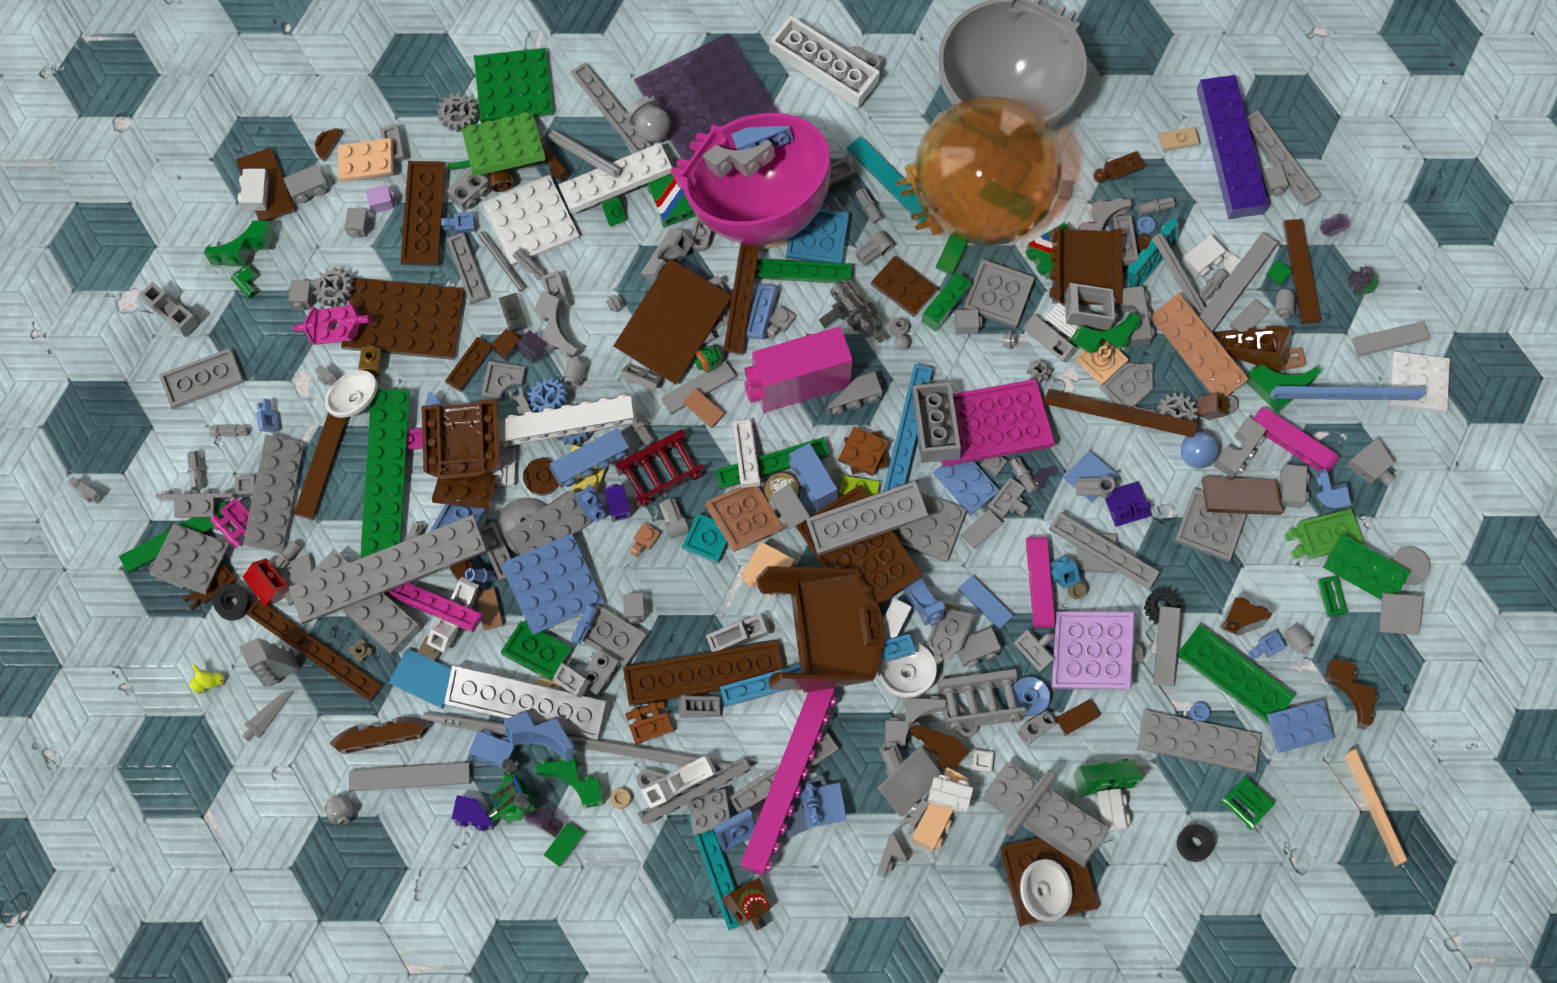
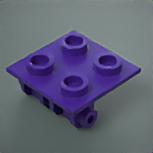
M1138 481L1114 488L1113 494L1109 498H1104L1115 527L1151 517L1149 511L1151 509L1150 502H1146Z

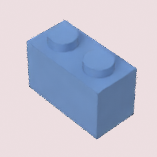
M484 730L483 733L477 731L468 752L470 757L502 769L503 760H512L516 747L511 745L508 738L502 737V739L494 737L495 734Z

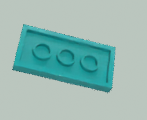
M1173 218L1162 226L1160 232L1164 235L1171 249L1178 242V221ZM1153 238L1149 247L1143 249L1139 259L1128 268L1129 288L1141 287L1164 259Z

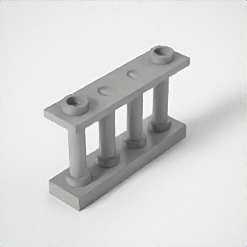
M1016 669L938 680V696H946L951 717L946 718V731H959L963 728L1005 722L1017 723L1024 720L1025 707L1017 708L1012 686L1017 681ZM1002 687L1005 690L1009 709L997 711L993 689ZM983 690L986 694L989 712L978 714L973 692ZM954 694H966L970 715L958 716Z

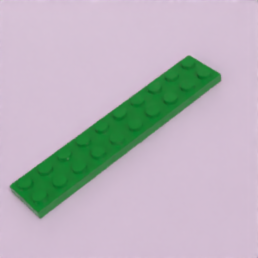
M377 389L375 397L370 403L360 559L401 543L410 390Z

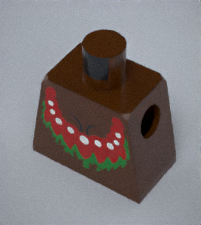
M760 878L740 887L721 899L740 925L751 921L756 931L767 926L762 915L770 910V904Z

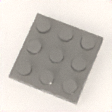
M982 259L963 310H978L979 316L1016 328L1035 277Z
M1193 489L1174 542L1229 562L1246 514L1206 512L1204 493Z
M920 492L929 518L897 528L895 536L903 547L947 563L966 509Z
M173 524L150 570V575L206 595L228 550L229 543Z

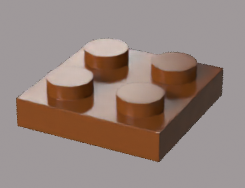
M854 426L838 461L873 476L889 441Z

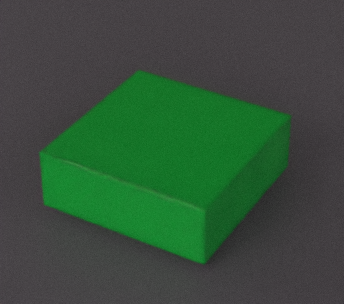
M1277 260L1268 270L1266 276L1281 286L1292 270Z

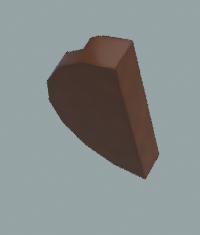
M333 128V130L323 131L318 135L315 141V149L318 157L324 162L342 136L343 131L341 129Z

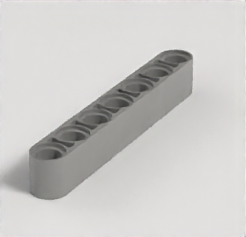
M1262 232L1199 316L1211 332L1215 330L1277 246L1278 241L1266 233Z

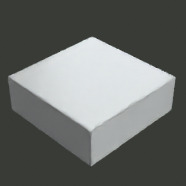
M974 750L971 770L991 773L994 752Z

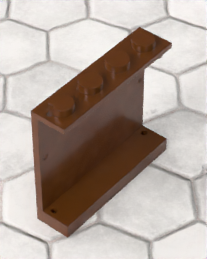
M1060 227L1052 229L1050 233L1052 250L1049 256L1050 261H1052V269H1050L1049 274L1050 280H1052V287L1049 293L1052 304H1057L1058 302L1065 304L1064 293L1070 283L1113 289V297L1116 298L1115 306L1122 304V229H1114L1112 231L1060 229ZM1078 300V305H1103L1102 303Z

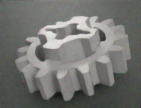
M459 92L454 97L452 94H449V99L443 97L444 103L439 102L440 108L437 109L439 121H442V126L448 125V130L455 128L456 132H458L459 128L465 129L466 125H471V121L475 122V116H477L476 104L473 103L472 98L467 99L466 94H463L461 97Z
M333 267L332 271L326 268L325 274L320 272L321 277L315 278L317 284L312 286L315 289L313 294L324 306L329 304L333 308L335 303L341 306V301L347 302L346 296L352 295L349 290L354 289L351 285L353 280L342 268L337 270Z
M1175 392L1172 397L1167 394L1165 400L1161 399L1160 405L1156 408L1158 414L1189 421L1197 420L1198 416L1195 414L1198 412V409L1193 408L1195 402L1190 403L1189 396L1185 399L1183 398V393L1178 397Z

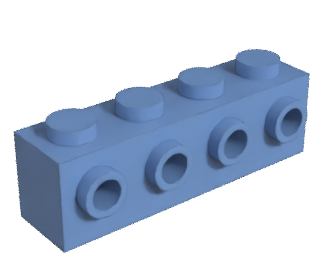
M617 428L551 462L550 470L561 488L564 486L570 487L579 478H587L593 474V471L608 467L610 462L624 459L629 451V446Z

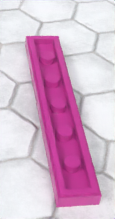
M411 583L383 593L386 596L472 633L484 618L479 612Z

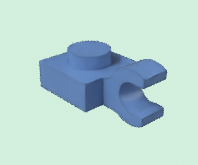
M473 212L454 213V218L441 219L443 231L455 228L456 233L474 232Z
M263 399V403H257L259 411L256 413L258 430L276 433L279 431L277 413L272 412V403L269 399Z
M1274 631L1258 640L1260 646L1255 647L1248 654L1252 660L1264 653L1269 658L1284 650L1286 646L1278 633Z

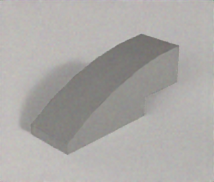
M758 614L745 621H737L706 635L711 651L714 652L735 648L772 633L766 617Z

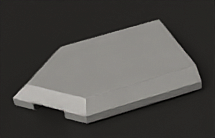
M1125 363L1100 386V389L1114 404L1133 408L1153 390V364Z
M945 608L941 621L933 625L927 640L936 664L961 651L975 617L974 614Z

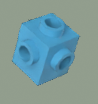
M1068 556L1060 557L1050 563L1052 568L1050 571L1051 578L1054 582L1057 581L1063 589L1081 582L1078 564L1076 561L1073 562Z

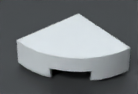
M1226 250L1222 264L1225 272L1230 276L1241 259Z

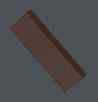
M476 337L446 378L445 383L462 392L493 350L492 345Z

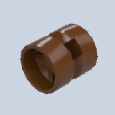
M510 168L487 173L493 192H504L514 186Z

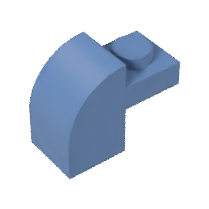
M1319 469L1320 475L1316 476L1318 486L1323 488L1315 489L1320 502L1331 508L1351 505L1346 483L1331 486L1327 469Z

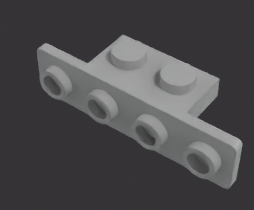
M201 490L200 494H193V491H181V494H173V491H161V494H156L155 496L156 499L161 501L174 500L175 518H212L215 515V500H233L237 498L230 490H220L219 493L214 494L209 490Z

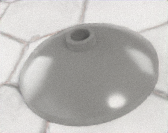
M520 498L510 502L502 509L498 516L496 527L506 548L518 553L505 533L520 524L522 520L527 519L545 507L544 503L532 498Z

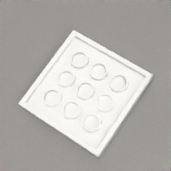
M550 175L482 202L511 267L520 264V261H517L512 256L517 249H521L525 256L532 259L580 239Z

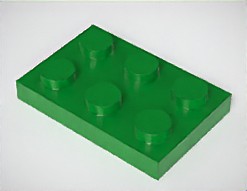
M520 621L501 650V655L552 682L560 664L565 662L572 651V647L544 632L532 635L528 624Z

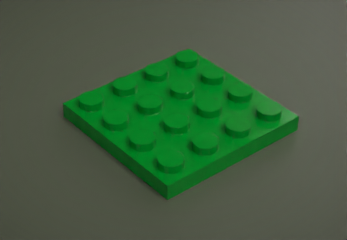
M546 48L474 55L481 123L502 119L503 117L519 116L521 113H533L534 117L553 115Z

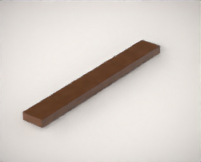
M1052 389L1048 390L1044 404L1188 437H1194L1198 422Z
M259 599L246 612V615L370 703L382 689L381 684L269 606H264Z

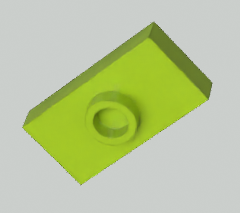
M842 475L839 495L843 496L859 485L862 486L869 497L878 494L880 481Z

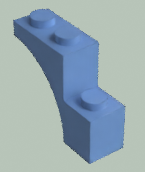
M922 578L902 590L912 611L917 610L924 626L928 624L933 626L941 621L945 606L942 601L938 602L931 595Z
M527 712L504 719V733L512 746L527 743L539 744L556 751L565 762L573 760L574 743L572 739H568L565 727L560 725L557 718L536 725L533 718L530 719Z

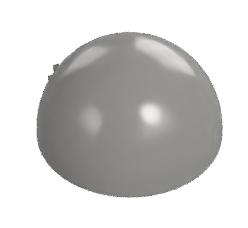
M989 0L979 3L959 15L944 34L938 59L941 85L954 110L966 122L978 130L1000 137L1028 136L1050 127L1061 119L1078 98L1087 71L1085 49L1077 33L1080 23L1072 21L1076 11L1072 10L1068 17L1065 18L1062 16L1066 11V6L1064 5L1055 13L1041 6L1042 0H1035L1034 2L1030 0Z

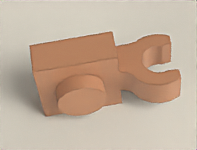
M644 522L633 537L636 543L630 549L631 554L638 557L644 547L650 550L660 536V532Z

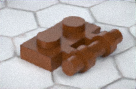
M663 701L651 702L648 706L639 709L636 707L631 712L625 713L627 721L634 718L636 720V723L629 725L635 745L673 732L667 712L660 715L658 713V710L665 708ZM649 713H652L653 717L645 720L641 719V716Z

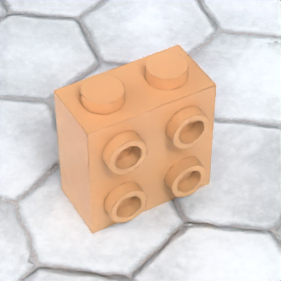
M760 541L742 573L743 583L751 588L757 587L756 577L767 566L793 567L795 559ZM764 594L768 597L772 595L776 598L777 594Z

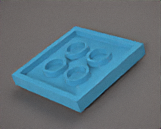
M820 209L815 218L803 230L789 238L786 258L841 264L849 213Z

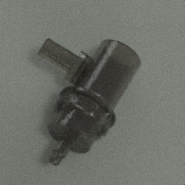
M843 279L835 284L830 291V295L836 303L831 305L833 309L818 320L824 329L837 319L844 320L848 317L847 324L854 331L859 332L863 338L873 336L879 343L883 342L884 339L879 332L883 322L878 317L879 313L875 305L863 298L850 279Z

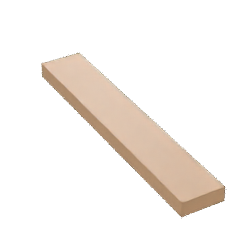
M1357 750L1348 752L1345 755V759L1394 865L1398 866L1406 862L1407 858Z

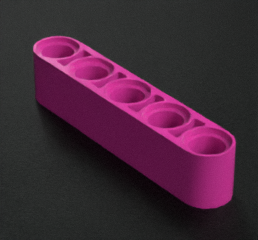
M1260 408L1252 419L1266 428L1263 434L1266 438L1317 471L1326 468L1329 475L1339 460L1336 453L1266 408Z
M1026 537L1034 629L1054 628L1055 619L1047 537Z

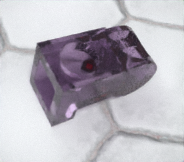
M534 803L536 810L527 814L524 817V821L549 836L556 838L564 823Z

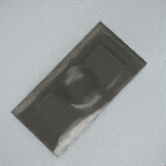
M513 293L498 298L508 329L511 332H516L528 328L517 294Z

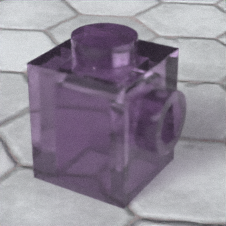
M529 330L518 342L516 351L535 364L538 359L541 361L547 354V343Z

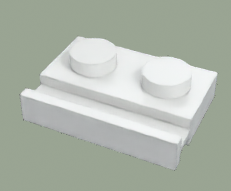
M500 448L501 466L487 475L497 476L498 482L496 486H515L516 448Z

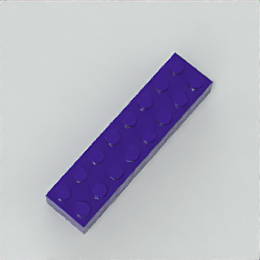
M1236 75L1200 79L1196 91L1228 219L1262 215L1268 207V201Z

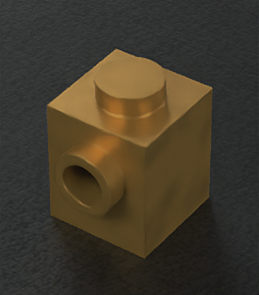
M376 346L362 347L358 369L368 371L373 376L380 377L383 360L381 349Z

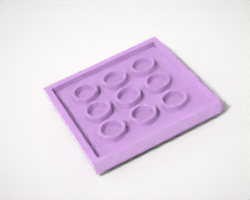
M1056 612L1052 688L1131 691L1135 613Z

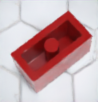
M267 558L252 562L242 577L264 606L279 602L289 588Z

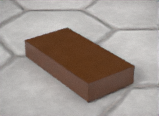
M1088 700L1060 715L1055 720L1064 735L1067 736L1098 719L1100 716L1092 702Z

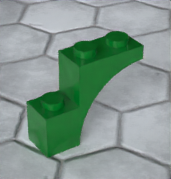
M252 220L249 227L239 237L220 246L206 247L204 254L211 265L243 267L246 264L251 249L269 250L275 236V231L269 221Z
M1129 313L1126 319L1119 325L1103 331H1095L1079 325L1069 342L1090 354L1099 349L1101 339L1116 349L1125 348L1130 340L1129 335L1140 324V316L1135 313Z
M559 758V761L556 762L545 760L539 762V765H535L538 777H554L568 783L579 795L583 809L603 805L599 779L589 776L584 777L583 781H579L575 758L567 762L563 758Z

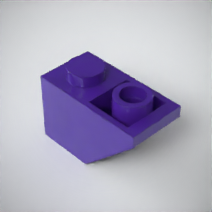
M612 484L607 489H604L612 522L630 518V509L624 485Z
M456 796L451 817L456 826L467 828L468 825L475 826L476 830L487 832V829L493 830L492 822L477 799Z

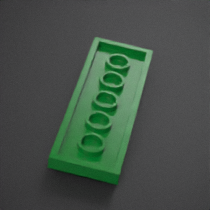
M1200 624L1176 654L1178 658L1269 726L1267 714L1285 710L1295 697L1293 693Z

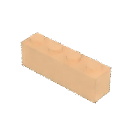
M948 767L944 773V776L949 777L950 781L956 783L959 780L967 782L969 779ZM929 803L911 842L930 852H933L934 848L939 849L944 839L940 836L943 830L948 831L952 820L949 819L951 813L956 814L957 811Z

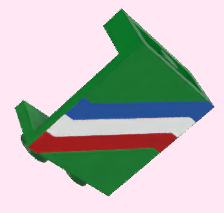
M671 173L647 183L648 193H651L663 228L697 216L685 196L684 189L678 187L675 177Z
M1065 222L1057 226L1060 229L1070 230ZM1052 230L1028 243L1026 249L1028 259L1035 263L1038 273L1041 276L1043 275L1046 280L1050 278V269H1052V261L1049 258L1050 251L1052 250V243H1050V233Z

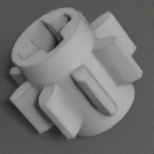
M1040 359L1036 363L1031 362V368L1027 370V374H1031L1030 380L1036 379L1037 384L1042 380L1047 381V375L1051 373V370L1047 369L1048 362L1043 363Z

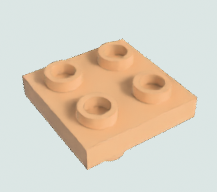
M1101 339V345L1096 352L1093 351L1090 354L1083 350L1075 358V361L1100 385L1105 383L1129 360L1118 349Z

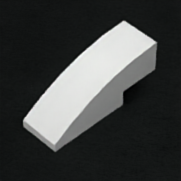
M895 598L883 619L884 641L899 636L911 611V606Z

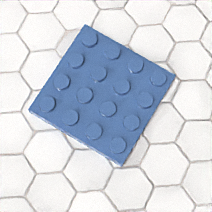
M572 534L503 562L500 565L532 635L583 614L586 606L595 608L597 604L600 606L604 604Z

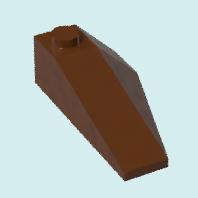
M1271 325L1266 326V329L1259 330L1248 328V331L1237 332L1236 330L1212 332L1231 357L1259 367L1264 364L1269 369L1283 370L1288 357L1291 328Z

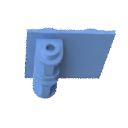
M840 783L821 787H814L813 784H808L805 790H801L807 828L847 821Z

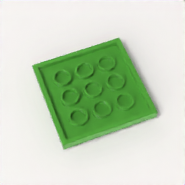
M521 113L519 116L503 117L502 119L486 121L476 125H468L465 129L461 128L473 177L546 160L533 113Z

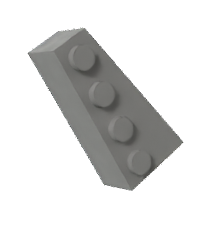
M260 638L239 646L249 669L264 687L273 686L278 683L279 679L300 670L291 649H285L284 646L277 647L275 643L269 644L268 641Z

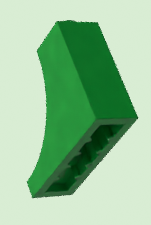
M1262 364L1260 367L1257 368L1255 366L1247 374L1249 380L1246 383L1279 413L1294 399H1272L1271 391L1276 386L1308 387L1317 379L1321 371L1315 366L1312 370L1303 374L1283 375L1270 370Z

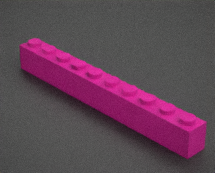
M834 688L808 692L741 861V869L764 877L765 872H770L773 861H771L772 854H777L780 846V842H778L780 834L784 835L788 825L785 823L787 816L791 817L795 807L792 804L793 800L800 795L802 789L799 786L800 782L807 777L809 768H806L807 764L814 759L816 753L814 746L821 741L823 735L821 728L823 724L827 725L830 717L828 710L830 706L834 707L837 696H835Z

